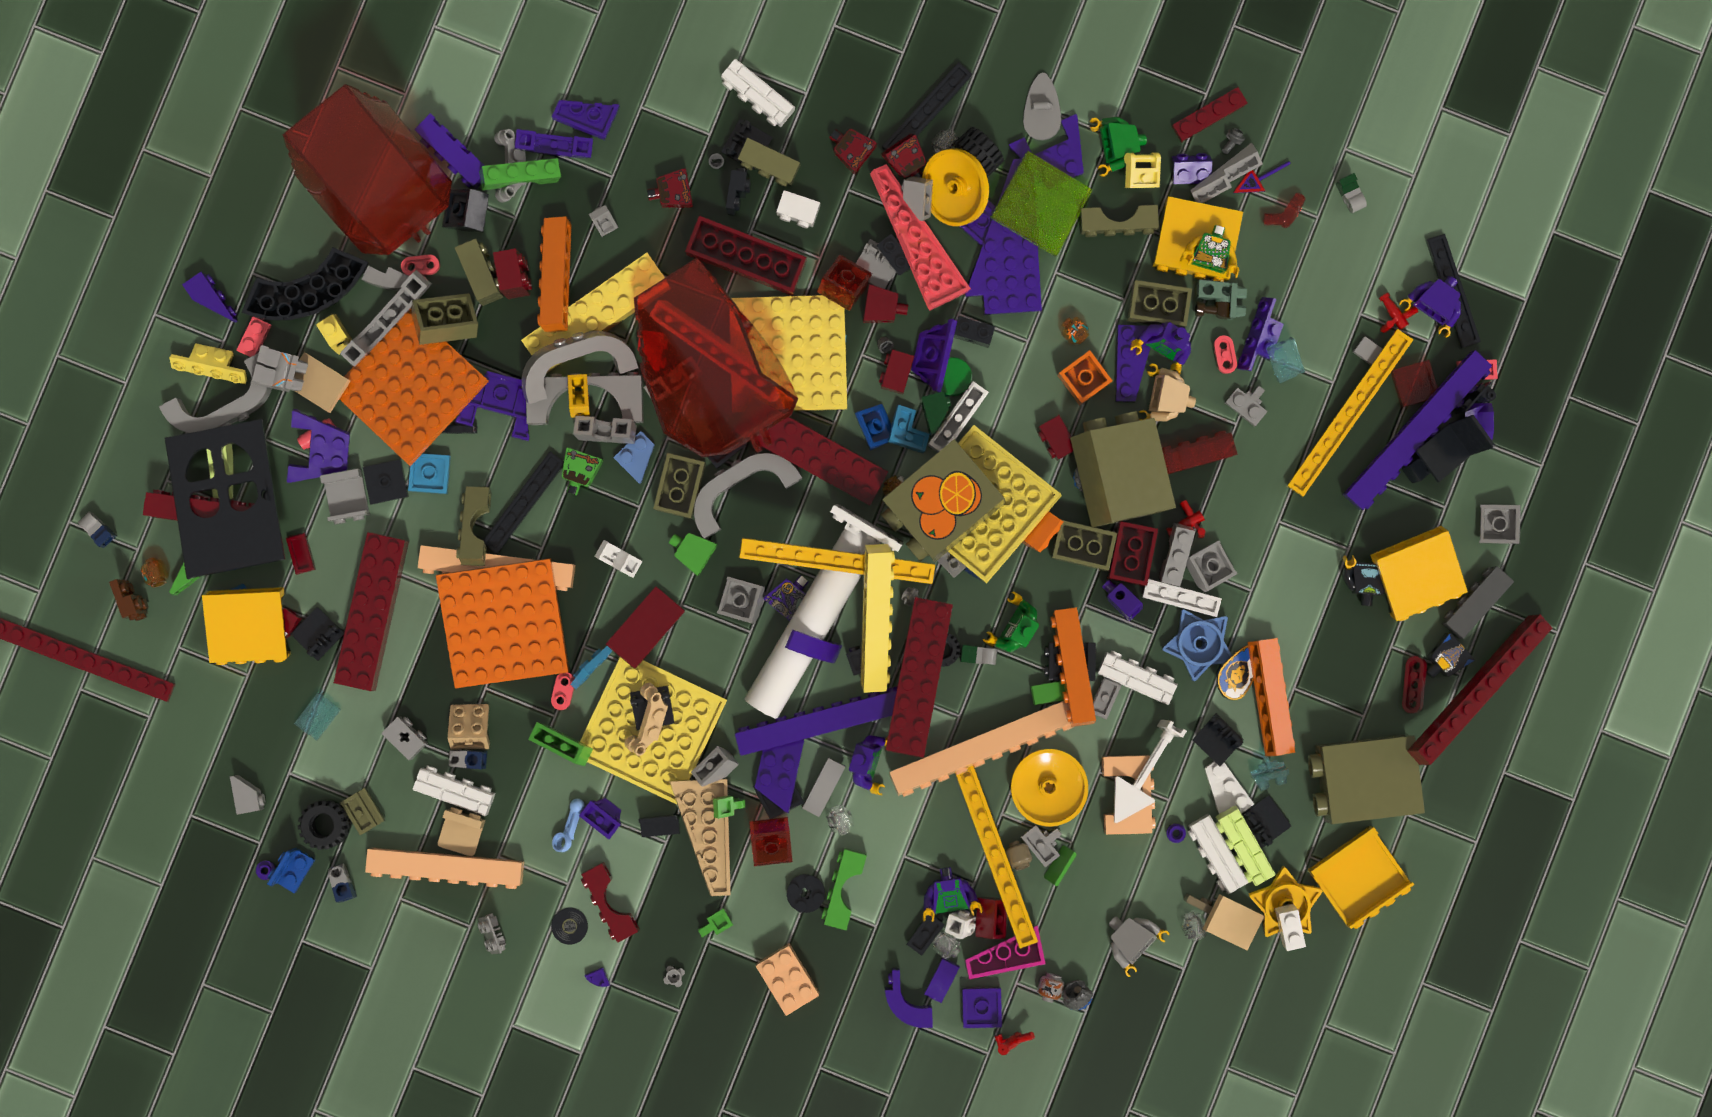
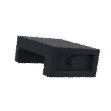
M1048 642V646L1044 647V657H1048V665H1044V677H1048V681H1060L1059 673H1062L1061 665L1058 666L1056 654H1059L1058 646L1055 647L1054 642ZM1083 643L1089 681H1095L1096 643Z

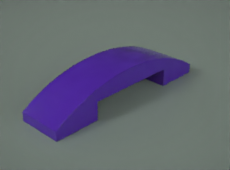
M516 130L515 149L552 156L591 158L593 138L577 136L572 138L536 133V131Z
M792 629L785 648L821 661L835 663L842 645L815 638Z

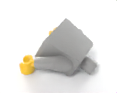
M1116 916L1109 923V926L1115 930L1111 936L1113 940L1111 948L1114 959L1124 968L1128 977H1131L1127 972L1130 968L1137 972L1133 963L1156 939L1165 942V940L1161 939L1162 933L1169 935L1168 931L1160 929L1159 926L1148 919L1134 918L1132 920L1128 918L1123 923Z

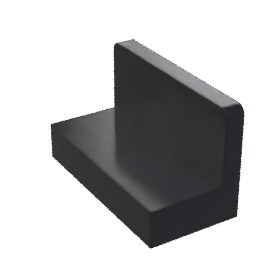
M679 814L638 819L641 827V837L680 834Z

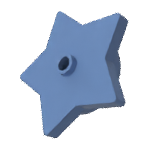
M1184 609L1181 610L1178 634L1162 647V651L1183 660L1192 681H1196L1210 665L1224 663L1232 656L1224 642L1228 617L1202 620ZM1197 640L1202 641L1201 647L1196 646Z

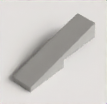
M1252 143L1191 189L1190 191L1195 202L1204 203L1230 189L1231 181L1263 165Z

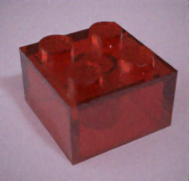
M839 255L823 276L817 292L850 311L867 288L872 273Z
M788 817L749 821L754 866L793 862Z

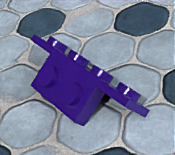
M1261 298L1251 324L1250 332L1245 341L1244 349L1239 358L1237 369L1252 371L1257 355L1267 360L1272 359L1284 325L1270 317L1276 302L1275 298Z

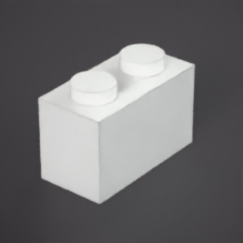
M784 190L777 209V215L783 221L790 222L792 220L798 222L797 225L803 228L813 227L820 208V202Z
M1290 904L1275 908L1282 945L1286 951L1306 947L1299 911L1296 906Z

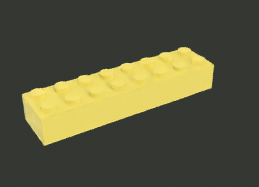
M645 253L568 307V331L545 332L540 326L521 341L530 354L533 355L544 346L554 343L555 340L571 338L575 333L590 331L607 332L671 286L649 254ZM561 363L556 364V365H554L553 367H551V368L547 371V373L550 372L551 370H553L555 367H557V366L560 365Z

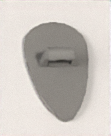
M1046 73L1038 74L1030 87L1023 120L1024 128L1028 135L1035 140L1042 141L1055 136L1061 126V109L1058 96L1051 79Z

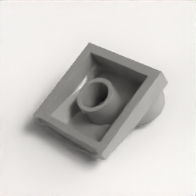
M1480 505L1479 543L1520 544V505Z
M1220 541L1189 556L1187 560V569L1198 588L1204 592L1211 590L1238 574L1223 550Z
M727 576L726 586L717 614L754 624L759 617L764 600V587Z

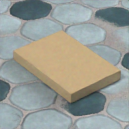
M304 352L300 360L308 363L306 374L295 372L294 378L304 381L302 390L295 392L331 413L349 385L350 380Z
M1219 894L1202 929L1248 951L1264 916Z

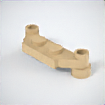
M645 683L640 689V694L648 700L638 737L631 735L625 740V747L637 756L643 755L646 748L653 741H658L668 705L663 703L661 694L652 683Z

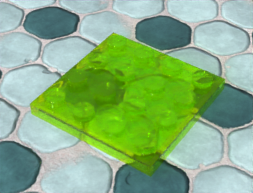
M1027 151L996 206L991 219L1056 257L1075 224L1081 208L1084 207L1092 189Z

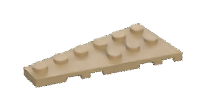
M720 779L703 787L697 780L669 781L710 896L731 895L728 817L714 818L713 808L714 798L728 796L727 779Z

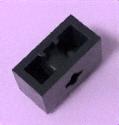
M958 316L954 338L989 348L995 326Z

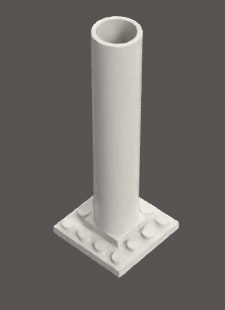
M840 504L834 505L830 511L833 513L832 517L841 523L847 522L832 550L865 554V545L884 543L889 545L891 551L898 552L904 543ZM820 569L745 696L744 700L748 704L770 717L778 718L813 659L785 648L792 629L824 640L862 574Z

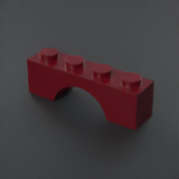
M602 862L581 874L583 886L586 889L589 888L592 894L590 895L594 906L598 905L601 911L599 912L603 923L607 922L610 928L608 933L611 939H616L618 943L637 933L640 929L632 914L615 911L607 901L606 890L613 878L605 863Z

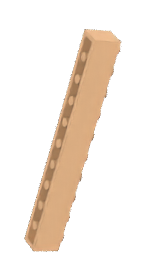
M1062 701L889 772L897 795L906 797L913 794V790L920 787L923 790L932 786L931 782L936 780L943 782L949 779V775L955 772L957 775L968 771L967 768L974 765L976 768L984 765L987 759L992 758V760L1003 757L1002 753L1016 752L1021 749V745L1026 743L1028 746L1039 742L1038 739L1043 736L1046 739L1056 735V731L1063 729V731L1072 729L1071 723L1067 722L1066 719L1067 703Z

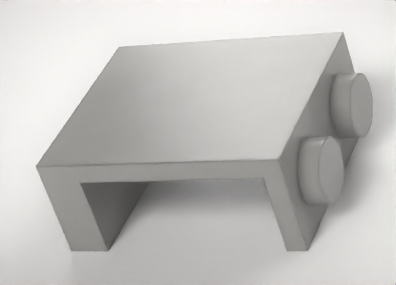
M353 469L320 476L321 483L325 484L330 517H327L328 521L334 522V525L346 523V519L353 518V521L364 520V516L370 515L362 470Z

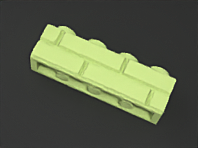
M1233 806L1217 815L1216 819L1218 822L1215 825L1220 833H1225L1227 837L1225 842L1229 849H1234L1237 854L1234 858L1239 866L1243 865L1246 872H1244V875L1248 882H1253L1255 886H1258L1265 882V880L1275 876V872L1239 809Z

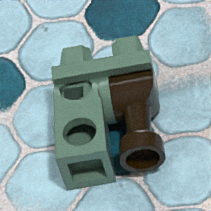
M1197 281L1195 300H1215V305H1205L1204 302L1197 301L1195 316L1203 317L1204 313L1216 315L1218 319L1226 320L1244 317L1246 315V306L1236 304L1237 299H1246L1247 288L1238 286V283Z

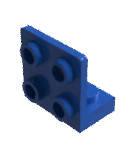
M298 848L283 852L278 859V867L276 869L273 868L268 875L270 880L267 885L279 884L289 891L296 893L316 859Z

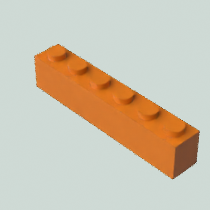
M567 217L544 218V225L541 226L543 243L540 244L542 254L540 271L542 272V277L539 279L541 296L538 297L540 314L537 316L538 325L545 332L568 331L572 224Z
M1077 607L1055 610L1053 616L1050 617L1051 628H1055L1056 635H1053L1054 646H1058L1059 654H1056L1058 666L1061 665L1062 669L1059 677L1060 683L1064 684L1065 691L1062 694L1064 703L1068 705V710L1066 711L1067 722L1071 723V727L1094 724L1096 717Z
M1278 638L1247 642L1265 756L1295 753V741L1292 733V722L1290 720Z

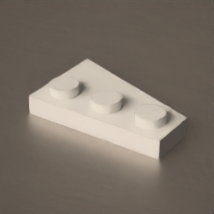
M1213 761L1204 768L1219 814L1233 806H1236L1242 814L1254 805L1225 763L1219 767Z

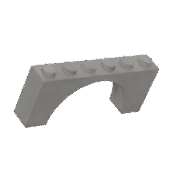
M628 372L627 376H619V373H608V376H600V373H589V376H587L588 385L600 387L613 395L620 406L623 419H632L634 423H644L643 377L638 375V372ZM571 373L569 375H577L580 373ZM550 374V377H544L547 399L532 404L526 401L528 425H548L549 415L554 403L568 390V377H562V374Z

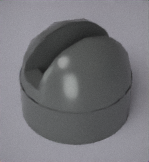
M714 153L710 156L709 165L712 168L719 169L723 166L724 158L721 154ZM712 159H721V162L712 163Z
M886 336L879 338L877 341V347L881 353H889L894 347L891 339Z

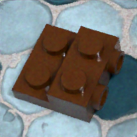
M119 579L109 582L122 618L129 619L130 621H139L147 618L148 603L142 596L133 595L135 590L132 583L128 582V580Z

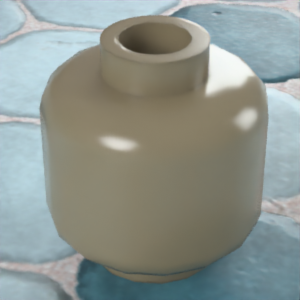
M1019 841L1008 844L1009 848L1005 850L1011 868L1016 871L1028 868L1033 859L1028 845Z

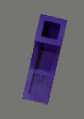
M892 968V973H888V982L892 987H885L886 999L892 1012L897 1018L910 1026L933 1028L932 1005L917 1006L906 1001L902 996L900 988V968Z

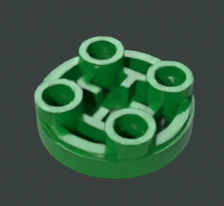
M955 357L949 358L941 392L944 391L945 395L958 396L969 388L972 381V372L965 361Z

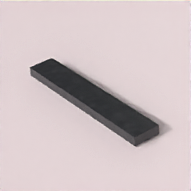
M958 62L885 142L882 148L888 149L908 134H915L918 137L969 81L973 74Z
M1442 234L1425 240L1438 279L1445 282L1447 277L1451 276L1458 282L1454 289L1460 293L1461 315L1454 324L1460 347L1464 348L1480 343L1481 340L1446 235Z
M551 451L547 454L483 540L487 548L498 555L563 468L564 461Z

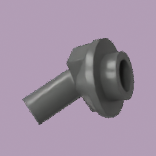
M1237 128L1229 129L1226 135L1229 141L1223 147L1222 152L1228 154L1235 144L1241 145L1245 140L1244 133Z

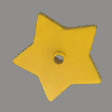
M1282 866L1270 886L1249 893V897L1263 911L1264 935L1266 937L1280 932L1275 908L1283 906L1287 901V905L1294 904L1298 909L1303 932L1311 934L1310 911L1323 891L1319 887L1297 883L1286 867Z

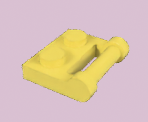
M1158 152L1143 155L1125 154V188L1160 187L1161 156ZM1136 162H1150L1151 168H1135Z

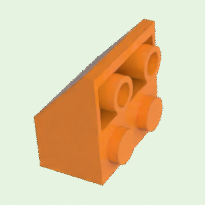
M1048 511L1022 543L1041 553L1049 545L1050 539L1059 532L1063 521Z

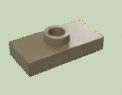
M1187 893L1184 897L1185 902L1210 914L1213 908L1211 901L1203 897L1199 900Z

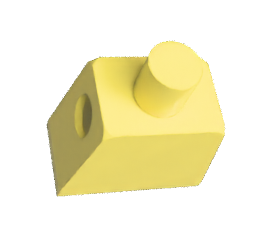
M332 314L316 324L329 346L339 355L352 340L336 314Z

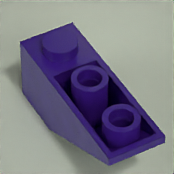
M200 272L182 284L193 301L235 323L238 322L235 317L237 313L231 305L227 306L224 301L226 300L225 295L221 290H216L214 287L216 283L210 274L206 275Z

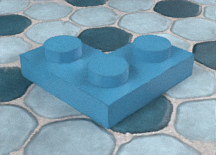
M897 405L887 442L924 453L929 433L912 428L916 410Z
M608 646L602 651L598 649L591 656L593 659L590 662L586 660L579 667V670L573 675L575 679L570 685L575 689L581 686L593 671L607 659L612 650Z

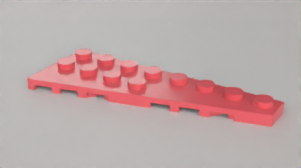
M886 164L874 169L870 175L929 311L967 293L971 288L925 220L919 221L903 200L902 186Z

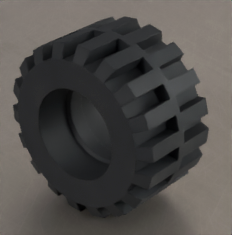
M970 127L954 143L955 148L965 150L976 157L983 166L987 178L1004 162L1003 155L998 147L977 128Z
M321 800L308 805L301 812L302 816L298 819L300 822L298 830L301 829L300 837H304L305 844L309 843L310 847L317 848L318 850L329 849L339 845L348 836V829L351 828V824L348 821L350 818L347 816L346 811L340 803H335L333 800ZM321 813L328 814L334 822V829L328 836L321 835L315 827V820Z

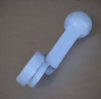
M576 798L571 801L570 813L564 832L555 834L552 840V846L555 851L565 852L571 847V839L574 840L579 815L585 808L583 800ZM564 838L565 845L562 847L561 842Z

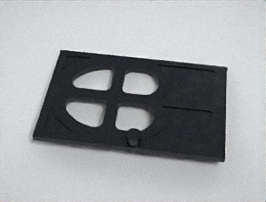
M259 419L165 437L186 578L191 579L285 560L263 420ZM228 444L240 446L250 456L253 462L252 469L247 472L227 475L222 454L223 448ZM202 449L210 450L215 472L214 477L196 482H188L187 469L194 455ZM246 482H255L258 492L256 503L245 511L234 510L230 503L229 487ZM216 489L220 508L216 515L210 518H202L195 515L191 508V495L195 492Z

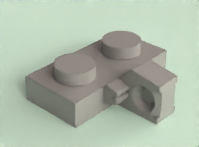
M1260 386L1253 393L1248 391L1246 394L1239 388H1236L1225 402L1226 405L1254 427L1268 412L1260 406L1262 401L1259 398L1265 391Z
M1034 825L1021 836L1044 867H1047L1060 856L1054 848L1057 844L1055 839L1062 835L1057 827L1050 833L1047 830L1042 833L1037 825Z

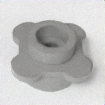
M908 587L904 591L901 600L904 601L905 605L911 606L914 604L915 597L918 598L919 590L914 587Z
M671 965L666 968V977L663 979L664 983L680 987L682 985V976L685 974L684 969H676Z

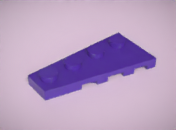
M1117 326L1115 402L1136 401L1150 347L1143 343L1142 352L1136 355L1137 347L1130 350L1131 342L1135 339L1139 340V336L1148 326Z

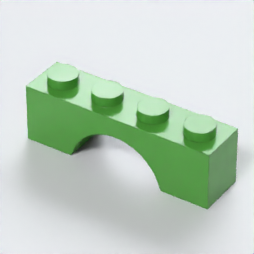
M558 158L482 166L479 171L482 190L500 189L508 185L525 182L537 184L556 183L561 178Z
M844 848L843 852H839L837 863H840L839 870H834L832 881L835 882L834 888L829 889L827 900L830 903L828 908L824 907L821 918L825 919L824 925L847 930L851 909L843 902L841 896L842 886L850 877L862 874L867 854Z

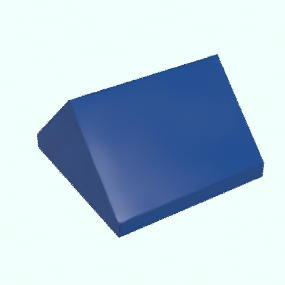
M883 404L855 413L870 451L889 443L887 441L891 423Z

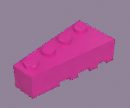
M1038 925L1033 927L1038 940L1037 943L1019 949L1014 936L966 959L968 979L1046 964Z

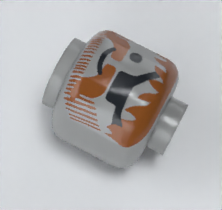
M1047 973V975H1043L1040 978L1037 992L1042 996V1000L1053 1003L1054 1000H1059L1062 997L1065 983L1061 980V976Z

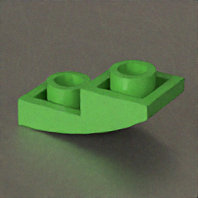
M1054 682L1031 686L1033 704L1044 705L1062 702V692L1065 691L1064 684Z

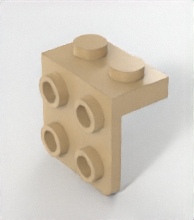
M455 807L445 810L443 815L445 821L438 840V846L468 856L475 855L485 820L475 813L464 814L461 809Z

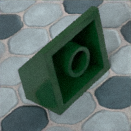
M944 391L923 396L920 400L930 438L934 437L951 406L949 395H945Z

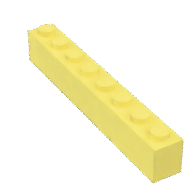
M888 544L865 545L861 686L864 693L887 691V684H890V674L887 670L891 666L888 650H891L889 633L892 632V623L889 621V616L893 614L890 598H893L891 580H894V571L891 569V563H894L895 555Z

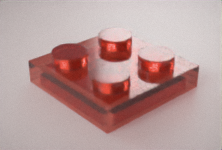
M1429 360L1391 371L1401 408L1426 401L1437 390Z

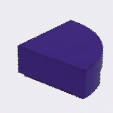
M603 967L585 974L586 979L596 986H610Z

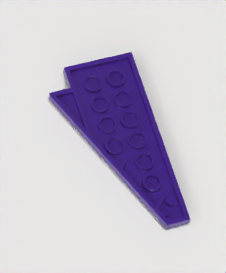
M1033 158L1013 159L969 282L971 289L965 293V297L983 296L984 315L1042 311Z

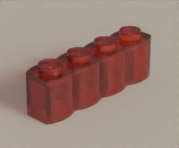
M1226 430L1215 433L1213 438L1208 439L1206 435L1196 438L1197 442L1190 444L1188 440L1178 443L1179 447L1171 449V446L1162 448L1168 474L1238 455L1232 432L1226 433Z

